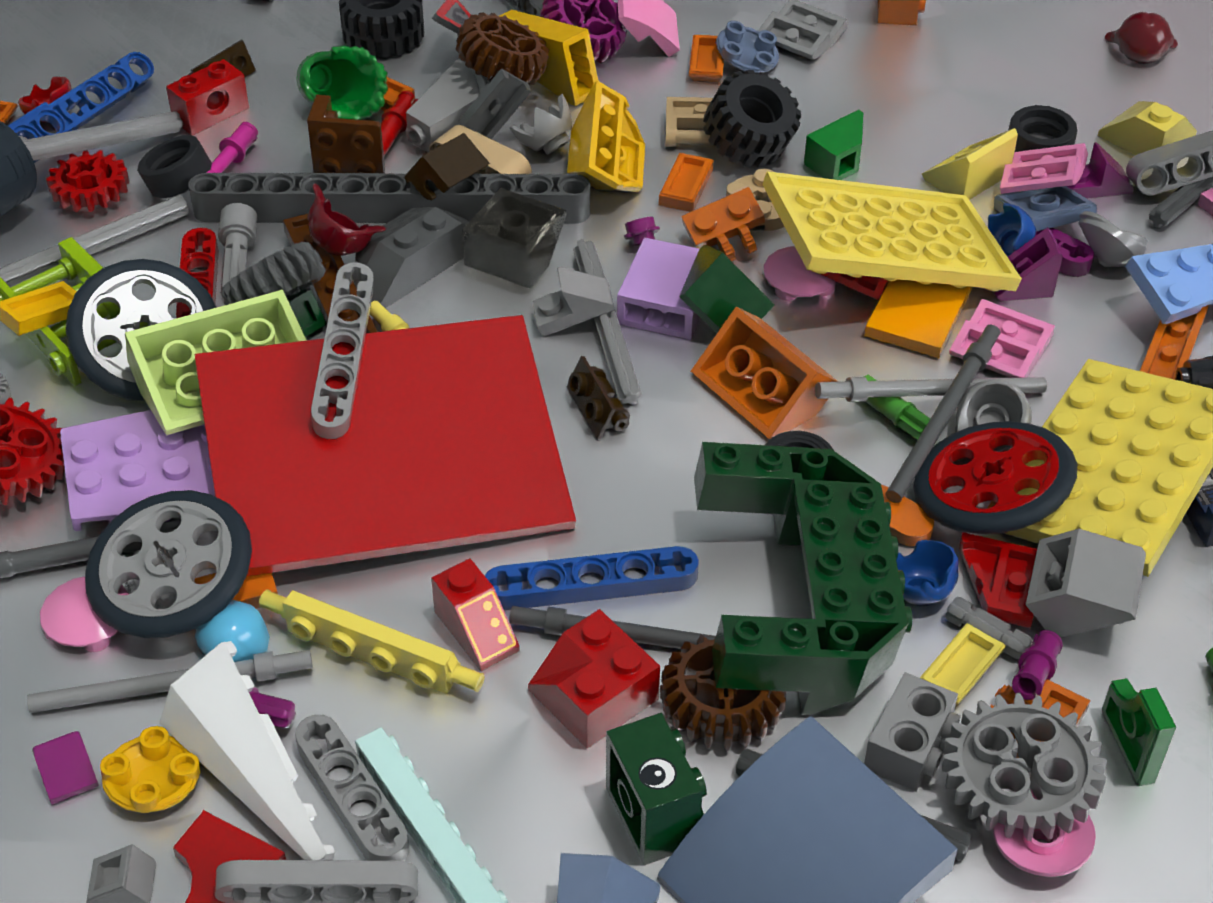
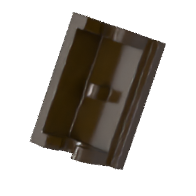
M462 133L423 155L403 178L408 183L411 182L424 198L432 201L437 196L429 188L428 180L433 181L436 188L445 193L475 173L483 171L490 163L468 136Z

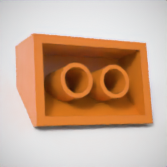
M737 306L691 370L697 378L768 439L780 433L791 431L819 413L829 398L817 399L815 395V385L817 382H838L761 318Z

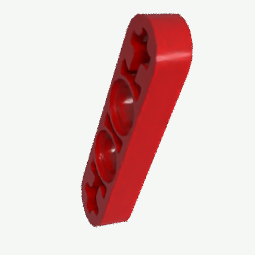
M195 228L185 233L182 238L180 268L201 283L211 295L216 305L219 258L216 234L208 228ZM199 246H202L203 252H197L196 250H198ZM200 267L208 268L207 270H205V271H203V272H197V273H195V272H190L191 270H193V269H195V268H200ZM177 302L176 318L191 314V310L186 304Z

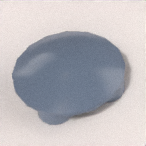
M729 21L726 28L719 33L716 39L717 50L722 58L732 66L745 72L746 70H754L755 73L769 72L776 67L779 61L778 49L775 46L777 37L768 30L759 32L753 28L745 27L738 21Z

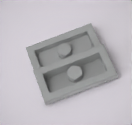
M788 0L779 13L771 12L758 31L768 30L777 37L775 46L814 60L824 54L847 29V19L798 0Z

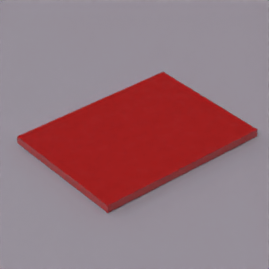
M523 315L366 333L350 426L343 436L336 439L320 437L312 428L311 408L324 339L195 354L215 497L229 503L243 517L249 529L252 554L247 576L575 529L576 517ZM339 342L332 347V350L340 355L350 354L355 349L350 343ZM333 376L328 378L325 383L330 388L341 389L346 387L349 382L344 377ZM329 403V412L325 421L333 422L336 416V404Z

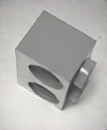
M904 672L868 740L864 764L875 774L917 792L925 775L934 777L944 752L939 749V746L943 739L945 740L950 737L952 723L960 722L961 715L954 713L958 693Z

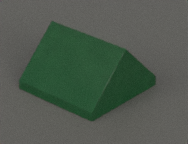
M707 245L700 247L679 295L716 334L736 306L762 319L775 305L723 252Z

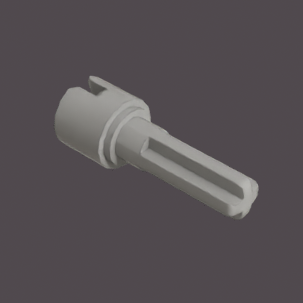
M232 203L226 205L221 210L218 238L221 244L225 246L221 290L231 278L246 270L247 250L256 241L257 213L246 204Z

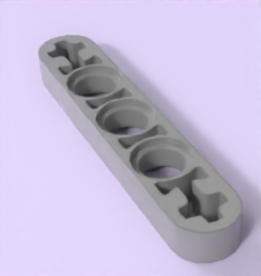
M350 262L343 265L336 275L312 402V428L317 435L326 439L339 438L348 431L353 411L373 296L374 280L371 269L365 264ZM352 280H360L357 287V296L350 294ZM352 309L357 311L360 317L354 321H344L339 318L338 314L343 310ZM339 342L350 343L355 349L350 354L340 355L335 353L332 347ZM341 376L347 379L349 383L344 388L333 389L327 386L325 382L330 377ZM329 403L336 404V416L333 422L325 421L329 412Z

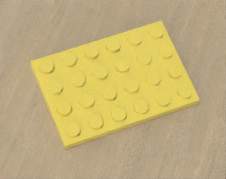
M766 172L762 185L807 270L818 274H825L827 272L841 273L856 278L871 276L881 277L888 281H896L898 279L910 280L925 285L939 283L949 284L957 288H965L966 286L979 287L994 292L999 290L1016 291L1022 280L966 195Z
M1088 359L1042 426L1058 435L1073 451L1078 466L1077 479L1072 491L1064 503L1043 520L1022 529L1005 532V534L1039 544L1040 539L1075 529H1082L1142 547L1146 552L1143 575L1149 577L1213 468V389ZM1032 460L1026 465L1035 467L1044 464L1046 461ZM1026 488L1017 494L1031 495L1037 492L1038 489ZM991 501L987 508L993 507L996 503Z

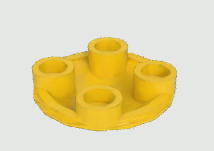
M160 726L144 729L139 737L120 745L113 753L105 756L100 763L103 790L111 802L127 811L140 813L165 810L183 801L195 788L200 776L198 757L185 749L173 736H169L168 731Z

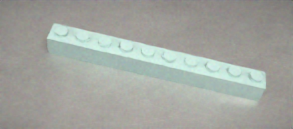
M380 727L356 739L357 755L456 903H508L505 894L501 890L496 891L493 887V881L488 870L484 866L480 868L477 864L476 855L472 847L468 843L464 845L461 841L460 832L453 821L448 822L444 817L445 812L441 803L437 799L433 800L430 797L429 788L424 779L416 777L410 759L407 756L402 757L399 752V745L393 735L388 736L383 728Z

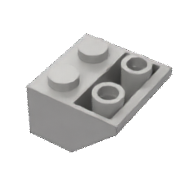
M1075 529L1040 539L1026 606L1045 630L1055 632L1060 638L1135 620L1146 552L1140 546L1082 529Z

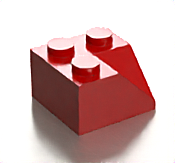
M598 609L563 632L528 683V690L588 749L606 737V731L622 726L659 700L660 665L603 611Z

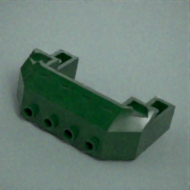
M702 442L694 475L697 510L773 514L777 543L802 546L813 617L812 619L721 615L712 648L716 688L799 692L802 715H813L854 700L893 664L904 634H909L912 628V610L910 606H905L903 598L905 575L902 570H898L896 562L898 540L896 536H891L889 527L891 522V505L889 502H884L881 483L832 449Z

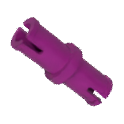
M1042 630L1039 636L1036 634L1031 646L1026 648L1019 658V671L1013 678L1012 689L1015 694L1021 693L1025 700H1033L1036 694L1040 696L1046 680H1050L1055 674L1057 668L1056 658L1060 654L1063 644L1059 635L1053 631Z

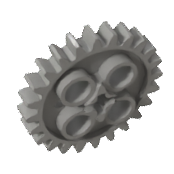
M1016 693L1014 704H1007L1000 694L996 695L993 708L980 700L977 704L976 714L965 709L962 713L961 723L953 722L950 737L945 739L942 771L947 773L946 789H956L954 799L956 805L970 803L968 812L970 820L982 814L987 817L986 830L990 831L998 823L1003 824L1006 838H1010L1013 835L1015 828L1023 829L1027 841L1032 840L1034 829H1041L1048 839H1052L1056 824L1065 832L1070 833L1074 819L1085 823L1090 808L1096 809L1098 807L1100 795L1103 793L1106 781L1104 771L1107 760L1099 757L1102 743L1100 741H1090L1092 727L1083 726L1076 728L1078 718L1076 712L1062 717L1059 715L1061 703L1056 702L1049 709L1043 708L1042 698L1038 695L1034 698L1031 705L1024 703L1021 693ZM1050 779H1056V780H1059V781H1061V782H1060V783L1054 782V781H1052V780H1050ZM1002 789H1010L1015 792H1007ZM1031 790L1034 792V795L1036 796L1037 799H1035V798L1033 797V795H1032V793H1031Z

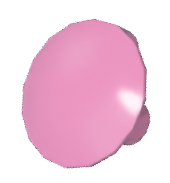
M795 246L777 250L768 256L764 264V277L776 289V296L782 300L790 301L797 297H813L816 295L828 296L835 290L836 281L806 269Z
M85 577L74 578L58 586L45 599L40 610L43 634L47 639L54 640L64 646L84 647L89 652H98L105 649L110 644V637L118 632V630L105 624L93 611L86 594ZM121 585L118 594L122 596L129 595L123 585Z

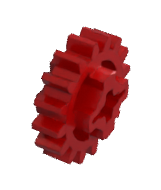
M85 150L82 156L79 157L71 153L67 161H56L58 168H50V177L46 178L53 202H60V206L63 209L72 205L74 212H78L83 207H87L89 212H93L97 205L104 209L108 208L107 203L110 200L119 202V193H127V184H130L124 161L122 159L116 160L114 153L105 157L103 150H98L93 155H90L88 150Z

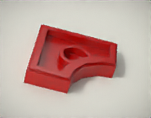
M205 810L202 811L173 847L175 857L189 868L192 875L191 892L185 903H224L215 897L216 869L222 863L234 860H286L284 851Z

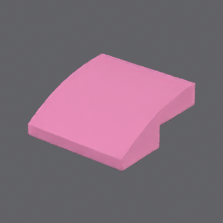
M618 0L619 21L638 42L650 35L668 57L680 51L676 13L663 0Z
M1085 143L1014 152L1012 164H1005L1000 185L1001 194L1075 185L1083 174L1088 157Z
M981 299L970 321L966 320L949 350V354L963 359L970 344L977 342L985 327L992 324L997 326L1001 333L991 349L992 357L985 368L1010 378L1028 377L1054 335L1055 325Z

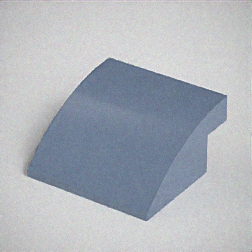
M809 716L760 756L717 799L666 861L658 873L657 880L680 903H915L919 897L952 872L958 849L812 716Z

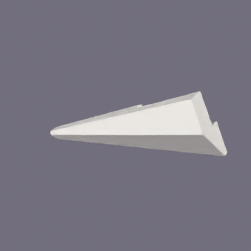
M232 641L221 642L170 685L159 724L185 749L195 754L202 765L302 859L333 860L335 854L333 846L321 843L311 822L317 816L312 803H302L292 783L299 776L269 715L259 714L249 694L255 687L250 676L240 675L232 659L237 653L235 645Z

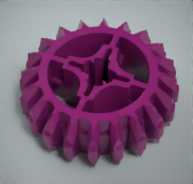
M544 0L542 3L543 6L539 17L588 29L594 61L600 64L607 60V58L611 59L612 56H615L625 42L627 29L619 21L618 3L613 0Z

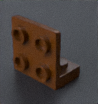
M316 95L307 119L313 173H385L381 123L379 121L338 118L337 111L332 110L331 97L329 95Z

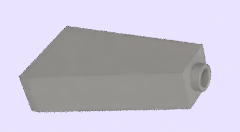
M458 58L406 112L408 141L427 153L432 142L455 125H460L459 119L479 96L480 88L472 68H467L464 61Z

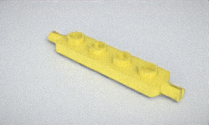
M265 590L259 599V607L280 614L286 620L288 632H291L300 640H311L331 648L341 656H352L371 664L379 671L392 672L410 679L422 688H433L447 694L454 683L472 689L475 692H479L483 686L485 674L461 666V663L458 662L452 651L294 590L290 592L287 598L270 590Z

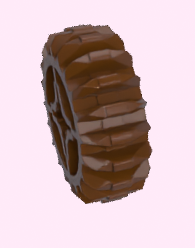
M484 12L478 15H470L469 19H465L458 32L455 48L459 53L458 58L465 62L467 68L474 69L476 75H483L489 81L495 77L500 69H503L529 85H535L536 81L544 74L548 65L547 61L550 51L546 47V42L538 38L539 34L537 32L529 30L528 25H522L517 20L508 19L506 15L500 17L495 13L487 15Z
M700 634L696 645L684 641L681 652H672L669 664L664 666L661 675L660 699H662L666 719H673V726L679 732L687 730V737L690 743L699 738L705 739L704 743L707 749L714 742L723 743L724 748L728 752L732 742H739L746 749L749 743H751V737L763 741L767 735V729L775 730L776 725L779 723V716L785 710L786 697L784 696H786V691L716 688L712 656L715 639L708 640L704 635Z

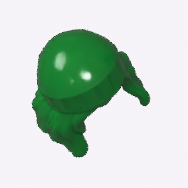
M333 46L330 51L315 52L307 56L297 70L296 81L302 96L313 104L316 95H329L331 97L332 110L337 111L338 118L365 120L371 117L384 106L385 99L383 95L388 91L386 84L388 72L384 70L383 64L377 63L376 57L370 55L369 51L363 47Z

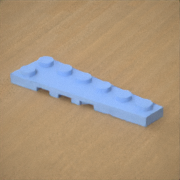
M1213 244L1132 256L1125 266L1163 324H1169L1196 314L1202 307L1210 304L1213 305Z

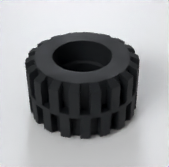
M422 0L339 1L342 37L344 43L349 47H363L369 51L370 55L387 58L411 51L422 42L425 33Z
M746 70L744 74L741 71L734 72L732 77L728 76L724 79L707 107L703 122L706 123L703 127L704 132L710 135L708 141L711 146L718 148L717 152L722 157L726 155L730 158V162L734 164L740 162L743 164V167L751 168L753 164L757 168L764 167L766 163L771 165L777 158H780L799 129V120L801 118V110L797 109L799 105L797 99L791 97V90L788 87H783L780 84V80L777 78L771 79L768 77V74L763 72L756 74L754 70Z

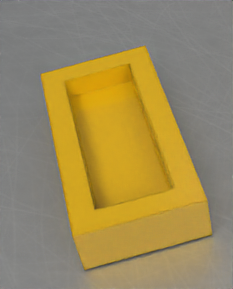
M60 281L0 301V321L20 336L66 320L68 309L77 291L64 281Z

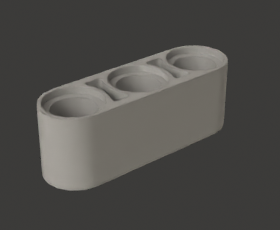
M1213 131L1133 156L1126 167L1128 178L1143 194L1156 195L1213 177ZM1189 157L1183 167L1177 168L1178 163L1182 159ZM1153 168L1152 174L1148 178L1141 180L1143 173Z

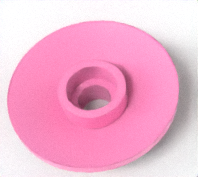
M1031 790V793H1032L1033 797H1034L1035 799H1037L1036 796L1034 795V792ZM1089 815L1085 823L1074 819L1070 833L1065 832L1056 824L1052 839H1048L1041 829H1034L1032 840L1027 841L1023 829L1015 828L1013 835L1010 838H1006L1003 824L998 823L993 828L995 843L1001 854L1010 863L1025 872L1046 877L1066 875L1082 867L1090 858L1096 839L1095 828ZM1042 839L1047 841L1048 843H1042L1037 840Z

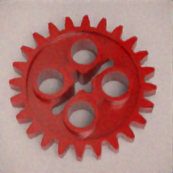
M8 398L4 404H0V500L3 505L8 504L9 496H15L21 503H25L28 492L38 498L42 497L43 487L51 490L55 489L56 479L63 480L65 473L60 434L62 428H56L57 418L44 419L45 409L43 408L34 412L29 411V402L16 407L14 406L13 398Z

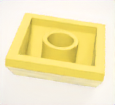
M1013 128L971 144L923 172L922 176L925 181L942 192L966 195L970 200L1002 180L1005 164H1012L1018 133Z

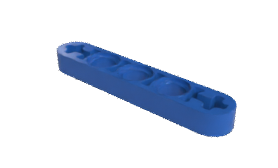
M674 546L502 565L487 571L485 577L495 588L503 609L511 610L512 606L532 608L686 590L695 585L698 579L699 559L691 549ZM675 566H681L683 571H677ZM655 567H659V575H655ZM629 568H640L647 574L640 579H631L624 575V571ZM593 572L600 574L603 579L595 584H587L580 580V577L585 573ZM551 577L556 579L559 584L551 589H543L538 587L536 582L541 578ZM523 582H527L528 589L523 590ZM507 585L508 590L500 591L498 586Z

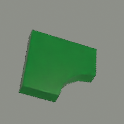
M1127 678L1111 681L1102 712L1136 783L1139 786L1154 784L1176 730V725L1157 687L1140 690L1138 693Z

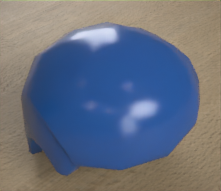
M1004 203V210L1001 213L988 216V229L1008 257L1035 237L1036 227L1031 217L1023 209L1013 204Z
M921 540L916 543L910 555L903 556L901 553H898L896 559L897 567L905 575V590L903 594L905 601L916 606H928L944 600L952 593L958 580V557L954 548L941 541Z

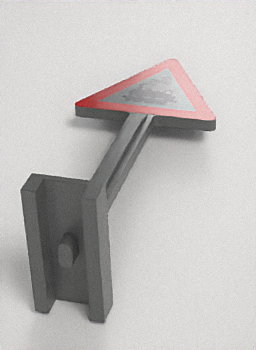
M446 0L432 19L458 34L461 25L464 24L465 19H469L471 14L459 0ZM472 69L480 88L479 96L459 119V123L461 126L471 128L481 133V135L492 139L532 91L528 83L503 69H500L495 77L489 81L483 75H476L475 70Z

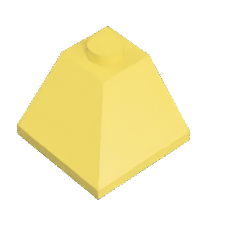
M1138 101L1102 127L1098 132V136L1137 155L1196 136L1197 130L1185 116L1173 111L1166 105H1161L1157 102Z

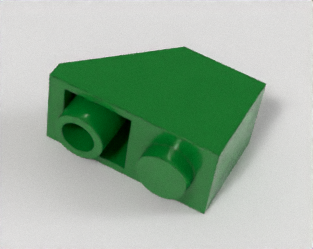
M858 109L806 135L804 165L826 179L843 180L858 172L862 148L864 113Z

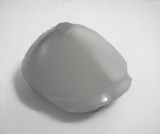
M1084 211L1079 215L1080 220L1078 224L1089 246L1099 259L1098 262L1104 267H1125L1132 256L1143 255L1146 252L1148 242L1146 238L1135 233L1120 230L1109 220L1094 212Z
M1003 379L981 381L967 389L958 404L955 433L968 427L989 422L1012 421L1031 424L1032 411L1025 394L1012 382ZM1002 445L996 447L994 451H1007L1010 448H1012V446Z

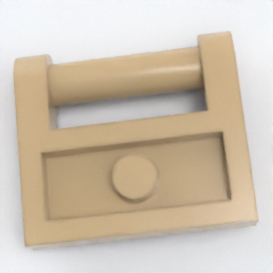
M667 97L665 147H676V144L711 145L708 141L710 135L704 132L703 127L706 123L703 122V118L713 98Z

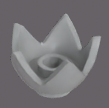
M564 95L558 96L559 107L552 104L549 107V112L537 107L534 109V127L526 123H522L520 128L516 125L509 127L515 137L522 144L536 152L543 149L546 155L555 152L570 141L567 133L572 129V119Z

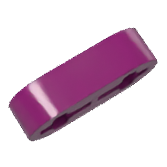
M1049 228L1063 255L1059 272L1072 277L1088 274L1094 258L1092 248L1088 244L1055 228ZM1041 230V231H1036L1035 236H1037V235H1038L1039 233H1041L1043 230Z

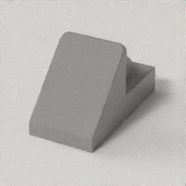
M563 267L557 268L561 290L532 301L537 328L542 337L615 310L610 285L606 278Z

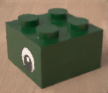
M662 712L606 731V789L643 865L670 857L682 840L704 815L702 797L707 795L706 784L700 770L697 767L691 768L685 758L686 749L680 732L676 728L670 729Z

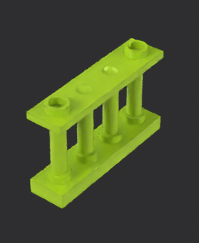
M70 237L58 243L62 257L58 261L59 265L13 287H9L0 277V301L57 283L64 279L74 280L77 285L72 288L78 291L89 277L100 271L103 267ZM103 302L96 309L98 315L106 319H114L120 314L119 307L113 302ZM67 319L51 327L46 326L26 333L28 338L47 356L52 369L58 376L64 374L74 386L82 383L78 366L69 348L61 341V339L67 337ZM140 322L138 329L147 327L148 322ZM112 339L103 340L98 344L97 349L100 351L117 341Z

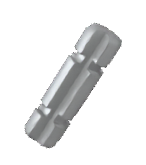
M956 597L950 603L945 616L948 621L960 628L968 623L1007 646L1003 652L1014 659L1019 660L1022 652L1031 646L1032 638L1018 629H1015L1014 632L1011 631V625L981 608H977L975 611L972 609L974 604L962 597Z

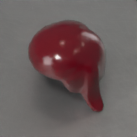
M1138 12L1132 14L1124 20L1119 29L1108 32L1105 35V40L1118 44L1120 52L1129 60L1142 64L1158 61L1166 54L1168 49H1175L1178 46L1168 22L1157 13Z
M313 184L315 199L308 213V226L313 242L320 248L336 256L357 253L368 245L375 233L386 231L384 226L378 225L369 226L364 224L359 227L346 215L331 210L329 199L324 197L319 185Z

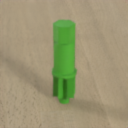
M869 374L864 376L868 381H877ZM868 397L865 401L891 420L894 426L903 429L917 440L930 420L912 402H907L901 397Z

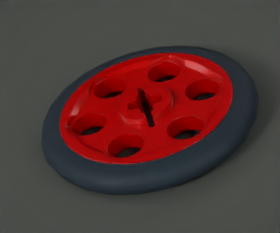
M989 422L958 431L937 443L914 479L913 489L916 501L924 512L942 526L972 534L1005 533L1039 522L1056 511L1072 491L1077 479L1078 464L1070 447L1058 435L1046 428L1022 422ZM1002 445L1012 446V448L1007 451H994L996 447ZM961 458L972 459L967 464H953L954 461ZM1032 460L1046 461L1040 466L1031 467L1026 465ZM952 486L964 487L962 490L955 493L943 492L945 489ZM1026 488L1038 489L1037 492L1031 495L1017 494ZM986 501L996 503L993 507L987 509L976 507L979 503Z

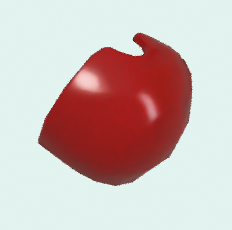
M55 76L52 77L51 85L48 89H41L37 84L33 85L30 95L23 96L18 100L20 110L26 114L44 102L52 103L72 90L70 81L66 77Z

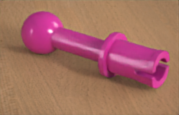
M242 122L230 137L224 138L219 143L221 153L212 162L211 170L207 173H223L232 162L241 163L246 157V151L258 138L257 128L249 122Z

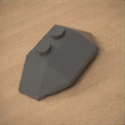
M438 207L411 208L383 225L386 231L375 233L368 245L355 254V262L365 264L373 272V296L371 302L378 301L387 308L490 242L491 235L468 220ZM354 280L356 289L360 280Z

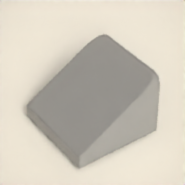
M133 844L94 859L86 903H150L156 861Z

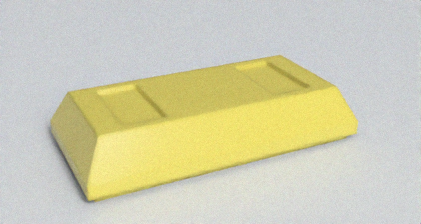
M966 623L920 678L958 693L955 705L958 706L1005 650L1007 645Z

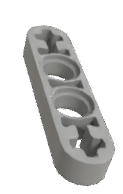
M325 715L306 717L299 723L295 732L299 754L366 860L405 861L409 855V840L405 825L337 723L331 717ZM318 735L321 739L326 738L328 751L323 754L322 748L315 739L310 740L312 736ZM338 765H346L353 769L351 776L341 781L330 779L327 773ZM368 799L376 804L374 811L365 816H357L349 811L351 805L358 800ZM380 826L381 833L389 843L394 842L395 846L387 849L383 844L378 845L375 829Z
M234 860L222 863L216 869L215 897L224 903H407L418 896V869L412 863L405 861Z

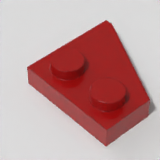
M962 532L959 550L982 609L1006 623L1031 628L1034 614L1026 606L1037 549Z

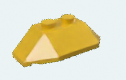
M598 80L592 85L571 129L567 173L586 177L590 182V186L596 190L639 193L643 188L644 140L635 119L627 110L630 106L626 97Z

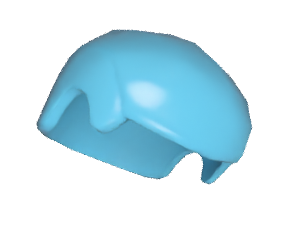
M232 600L225 609L215 615L210 621L195 628V639L203 655H207L221 642L232 641L237 649V653L232 658L234 662L254 659V654L264 653L268 649L270 636L267 626L259 611L251 604Z

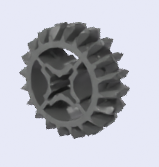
M300 242L287 246L283 250L277 251L258 263L253 264L225 283L220 292L225 300L224 304H232L283 290L286 298H289L297 292L313 286L314 283L324 276L326 270L321 263L323 261L309 242Z

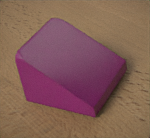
M74 731L33 747L32 752L51 805L99 787L80 732Z

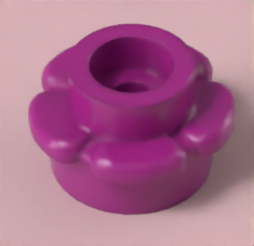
M654 217L636 219L625 223L627 234L624 235V238L632 240L633 245H641L644 237L655 239L654 234L660 230V227L655 225Z

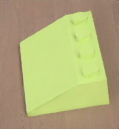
M283 290L125 332L127 362L141 395L166 436L204 425L195 354L307 341Z

